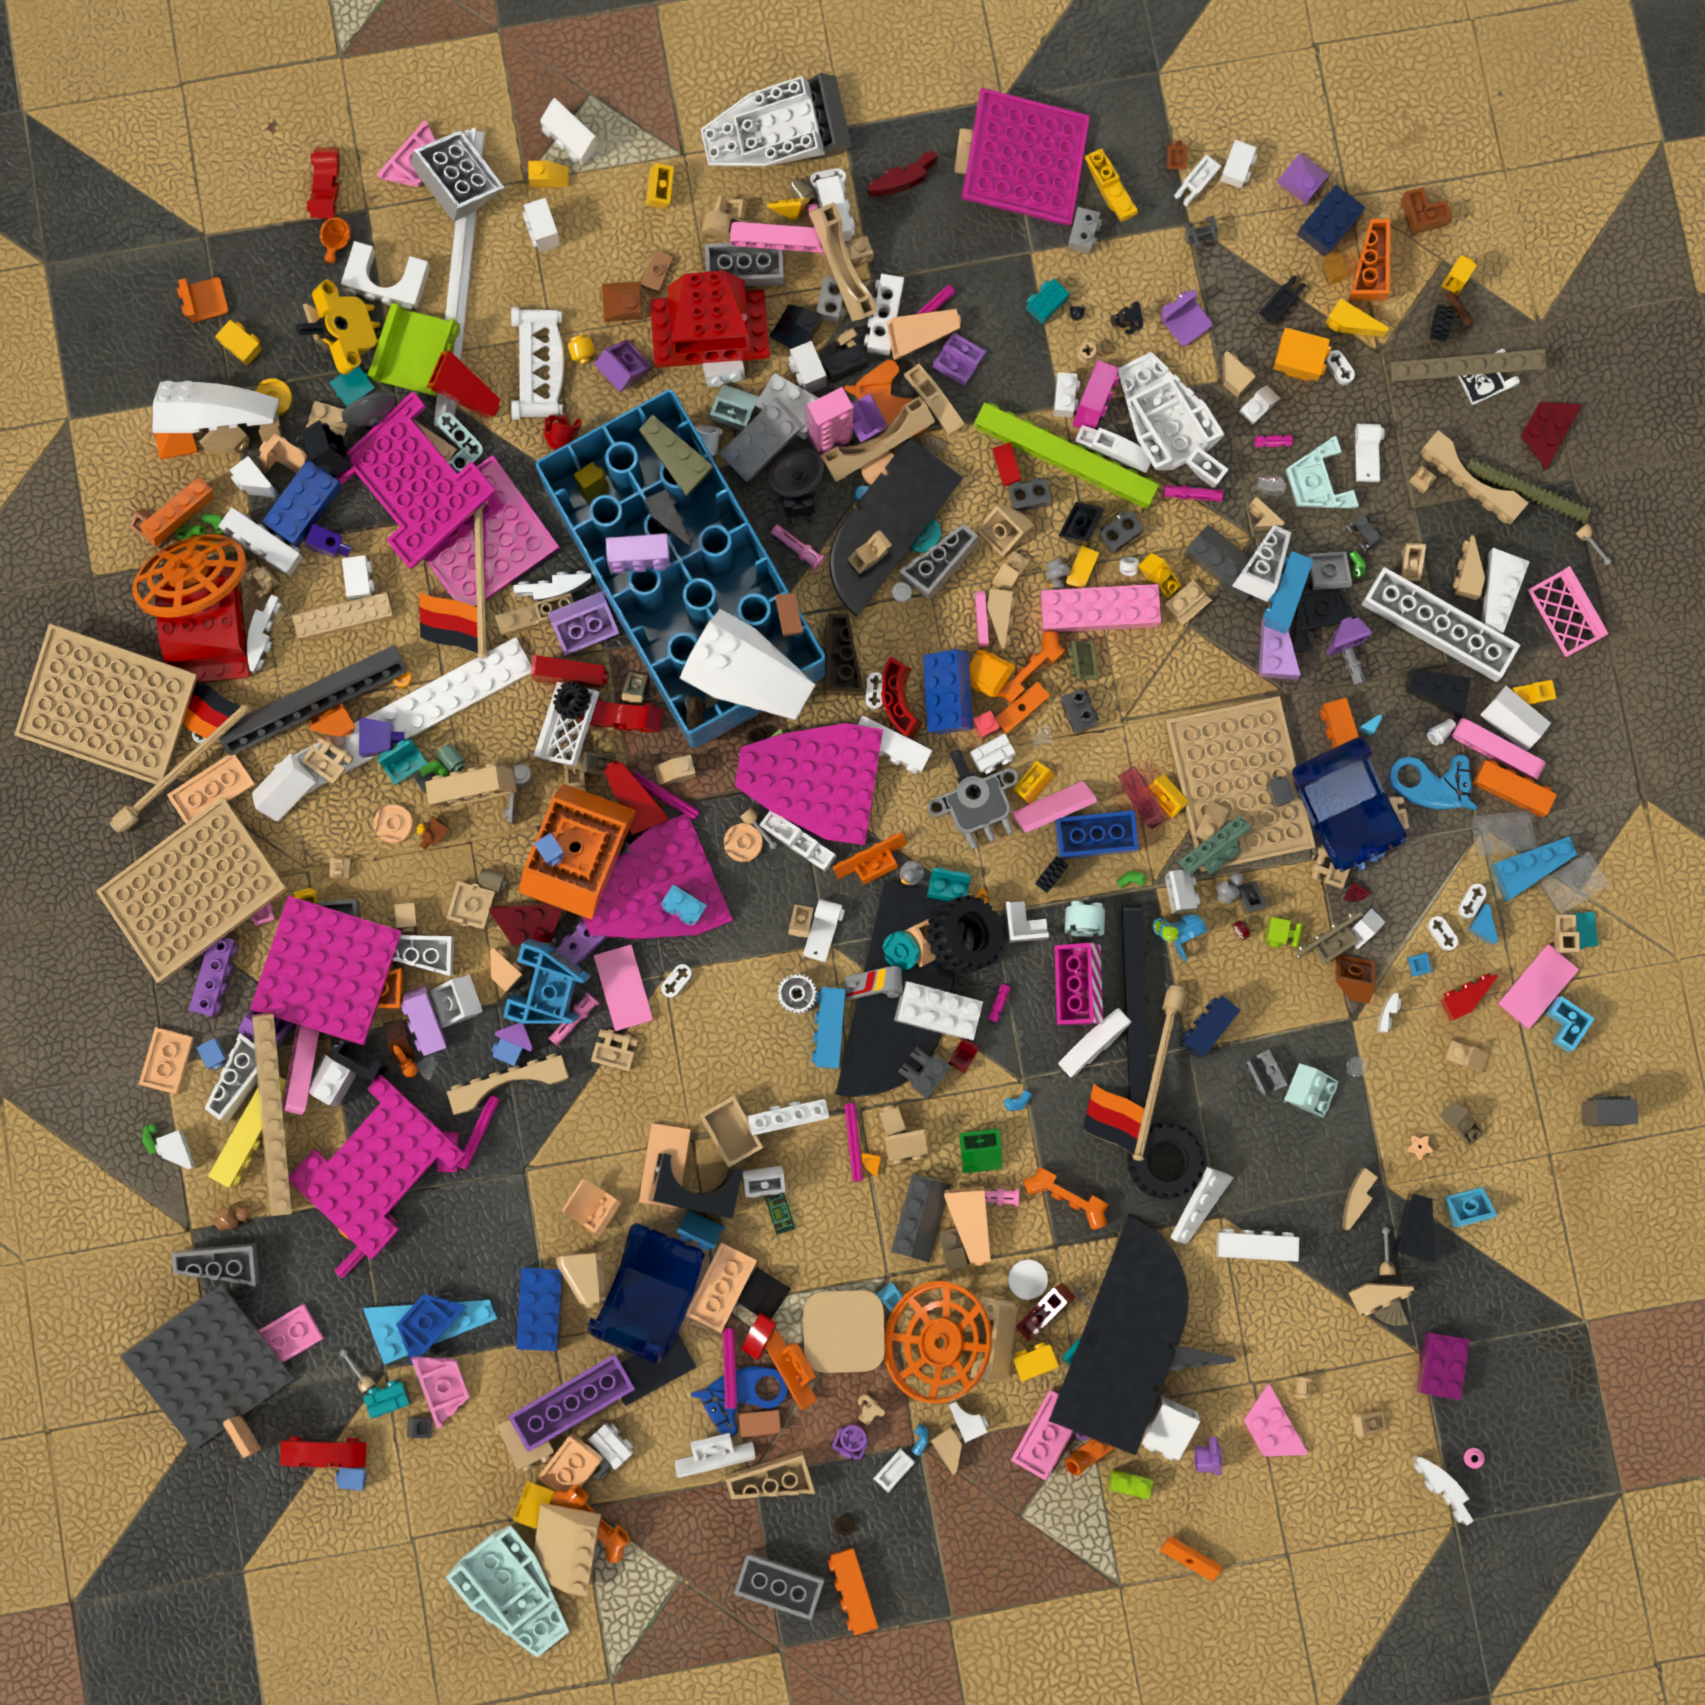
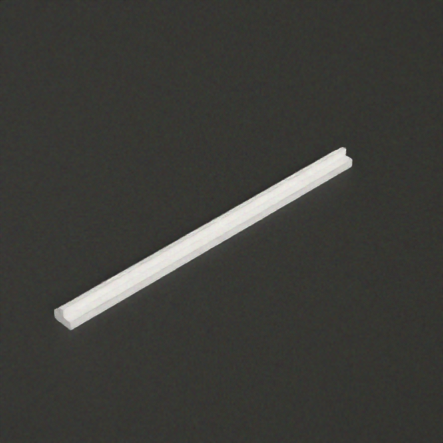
M476 128L465 130L466 138L483 159L485 132L477 131ZM477 210L455 222L445 320L450 321L451 318H454L460 324V334L455 339L453 352L460 361L462 358ZM439 393L436 400L435 427H438L436 421L442 413L448 412L454 417L456 415L457 403ZM442 417L443 426L449 425L450 428H454V426L452 427L449 424L450 419L448 417Z

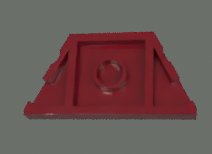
M1538 403L1520 437L1529 446L1531 453L1539 459L1543 469L1546 470L1549 467L1582 405Z
M545 902L492 906L489 908V912L512 945H521L529 938L542 943L551 942L563 909Z

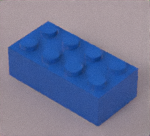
M306 460L265 516L262 523L267 529L298 548L309 534L312 525L317 523L339 493L342 485L331 475L309 460Z
M955 649L923 655L928 732L941 735L972 730L973 715L968 652Z
M1134 810L1062 817L1054 821L1058 857L1061 860L1134 853L1139 850Z
M521 1268L516 1349L559 1350L563 1275L559 1269Z

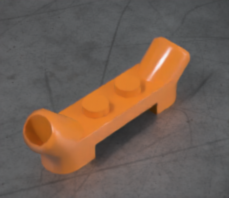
M1045 631L1042 634V652L1039 655L1035 653L1028 660L1029 664L1025 668L1021 666L1014 673L1016 677L1013 680H1007L996 697H1004L1012 704L1025 691L1021 684L1045 661L1052 666L1062 657L1066 650L1059 644V633L1056 631Z
M1038 1167L1034 1176L1024 1179L1023 1183L1028 1195L1048 1190L1052 1192L1051 1197L1062 1201V1199L1070 1202L1068 1206L1077 1211L1080 1208L1085 1210L1091 1229L1094 1230L1107 1225L1104 1213L1109 1204L1091 1195L1088 1201H1085L1054 1184L1057 1176L1041 1167Z
M1091 1438L1071 1453L1065 1461V1466L1072 1475L1079 1476L1088 1467L1114 1449V1447Z
M573 1485L568 1491L557 1490L553 1495L552 1505L596 1513L586 1503L589 1495L578 1485ZM602 1518L600 1519L598 1539L605 1544L606 1560L610 1563H618L624 1558V1548L630 1543V1537L619 1524L612 1529Z

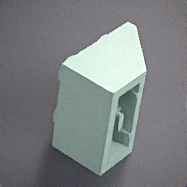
M723 384L715 398L710 412V419L716 423L742 431L752 421L755 404L759 396Z
M1299 1063L1284 1100L1298 1108L1324 1118L1339 1081L1316 1068Z

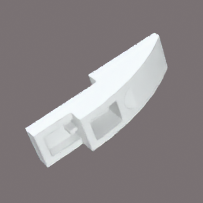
M1082 425L1075 439V445L1080 444L1086 449L1109 456L1113 461L1147 473L1151 464L1141 446L1102 428L1095 430Z
M577 571L576 574L569 575L568 572H558L557 575H552V583H549V581H538V584L519 582L518 585H513L516 597L533 596L534 601L539 602L568 593L572 595L593 582L591 573L587 571Z
M272 594L263 612L255 610L249 628L247 656L250 671L255 674L257 670L260 671L265 662L263 656L265 652L269 653L273 642H270L272 638L265 633L271 630L273 625L271 619L274 614H278L281 607L280 599Z
M1418 1456L1412 1457L1415 1461L1413 1464L1418 1474L1422 1473L1426 1479L1424 1484L1427 1489L1436 1494L1444 1493L1441 1496L1447 1505L1451 1504L1454 1512L1452 1513L1458 1523L1462 1522L1468 1525L1473 1522V1519L1463 1505L1469 1498L1458 1483L1444 1470L1430 1461Z

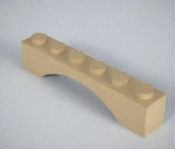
M835 202L810 211V217L851 320H860L878 312L871 293L858 277L848 256L843 238L842 219Z
M918 396L905 404L894 422L877 437L858 445L836 446L821 455V458L829 473L837 482L873 459L878 458L886 451L893 449L906 439L911 438L919 431L926 429L935 420L927 404Z
M1439 430L1420 451L1426 461L1433 462L1438 466L1437 468L1441 473L1448 474L1457 486L1464 487L1472 498L1480 500L1484 508L1496 513L1498 519L1503 523L1510 525L1527 506L1528 502L1516 492L1491 488L1473 478L1459 461L1453 441Z
M557 1053L546 1056L544 1061L539 1062L536 1059L527 1062V1066L520 1068L519 1065L508 1068V1072L501 1074L499 1071L490 1074L489 1078L485 1080L481 1078L473 1079L470 1081V1085L467 1086L462 1084L452 1086L451 1091H448L447 1094L453 1114L459 1115L475 1110L489 1092L511 1081L531 1079L553 1085L570 1079L563 1056H558Z

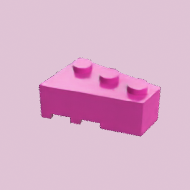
M1097 360L1079 404L1073 426L1081 428L1084 425L1096 429L1100 416L1104 417L1107 411L1106 401L1110 402L1114 391L1111 388L1112 386L1116 388L1120 377L1117 376L1118 367Z

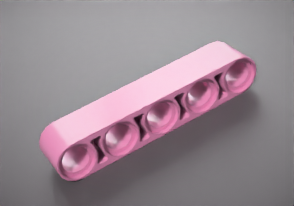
M734 222L731 224L730 244L733 246L804 252L824 251L815 228Z
M1461 718L1452 734L1455 740L1534 781L1538 780L1546 765L1542 759L1467 719Z
M298 1024L296 1025L282 1101V1111L303 1115L307 1104L319 1031Z

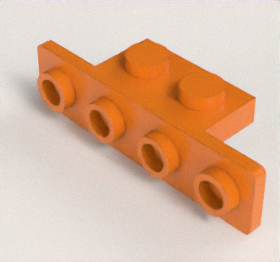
M903 832L893 834L888 839L874 844L863 852H858L853 857L840 861L837 865L833 866L837 879H841L856 871L862 884L865 885L898 868L891 852L907 845L906 838Z
M778 1331L775 1332L765 1348L800 1410H803L817 1402L808 1384L816 1378L814 1370L807 1362L804 1352L797 1342L787 1347Z

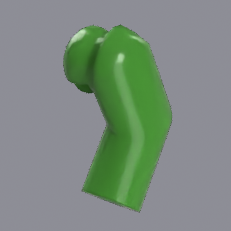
M202 514V523L212 524L215 532L218 534L224 533L218 527L223 520L222 516Z
M1354 550L1348 555L1354 562L1352 575L1355 578H1362L1365 574L1366 562L1358 551Z
M432 761L419 768L423 777L432 772L444 777L449 774L446 766L438 761Z
M154 1123L145 1125L142 1133V1142L149 1154L156 1152V1144L152 1139V1134L157 1132V1127Z

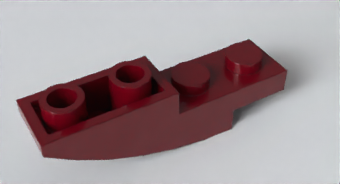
M934 150L929 153L925 152L914 164L909 163L903 169L904 171L899 166L894 169L889 168L883 174L884 176L880 179L876 178L868 184V196H888L903 192L920 184L927 178L926 170L937 163L938 155Z

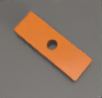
M1037 681L1001 712L995 720L1007 735L1044 703L1050 695ZM1024 706L1025 711H1020L1018 707Z
M1171 1536L1167 1538L1160 1548V1551L1212 1582L1221 1573L1223 1568L1215 1560L1205 1557L1198 1550L1188 1547L1179 1539Z

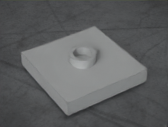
M1346 551L1308 554L1307 557L1314 559L1310 569L1313 590L1352 587Z

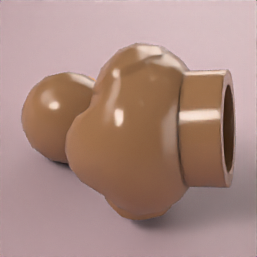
M228 1207L220 1208L217 1217L213 1221L221 1232H224L226 1229L234 1230L238 1227L239 1221L247 1222L249 1212L246 1208L240 1207L234 1213Z

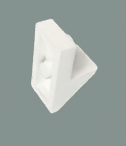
M1266 385L1257 391L1255 396L1239 412L1253 425L1280 400V397Z

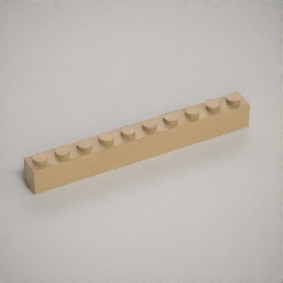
M272 1013L252 1015L269 1212L271 1216L292 1214L274 1015Z

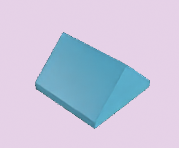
M1483 1187L1445 1197L1452 1227H1460L1497 1217Z

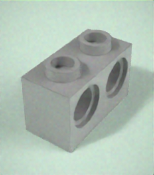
M824 276L816 314L821 316L822 320L839 323L840 317L844 318L846 306H843L844 299L841 292L838 294L830 292L833 288L839 289L836 279ZM830 306H833L837 310L831 313L828 312L826 309Z

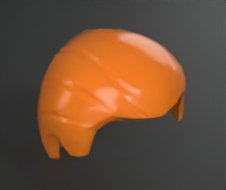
M340 217L327 219L320 229L321 242L327 247L324 260L328 263L335 262L336 250L345 247L351 236L350 226Z

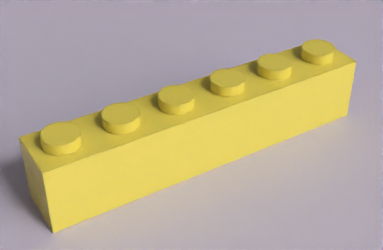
M279 1076L282 1101L286 1079ZM258 1088L208 1177L228 1188H233L234 1185L237 1186L242 1179L240 1174L244 1168H248L252 1161L251 1155L253 1151H257L262 1143V1140H260L262 1137Z

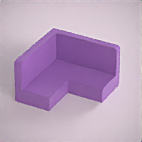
M867 394L851 403L853 406V419L855 421L853 430L860 442L871 438L889 427L871 394Z

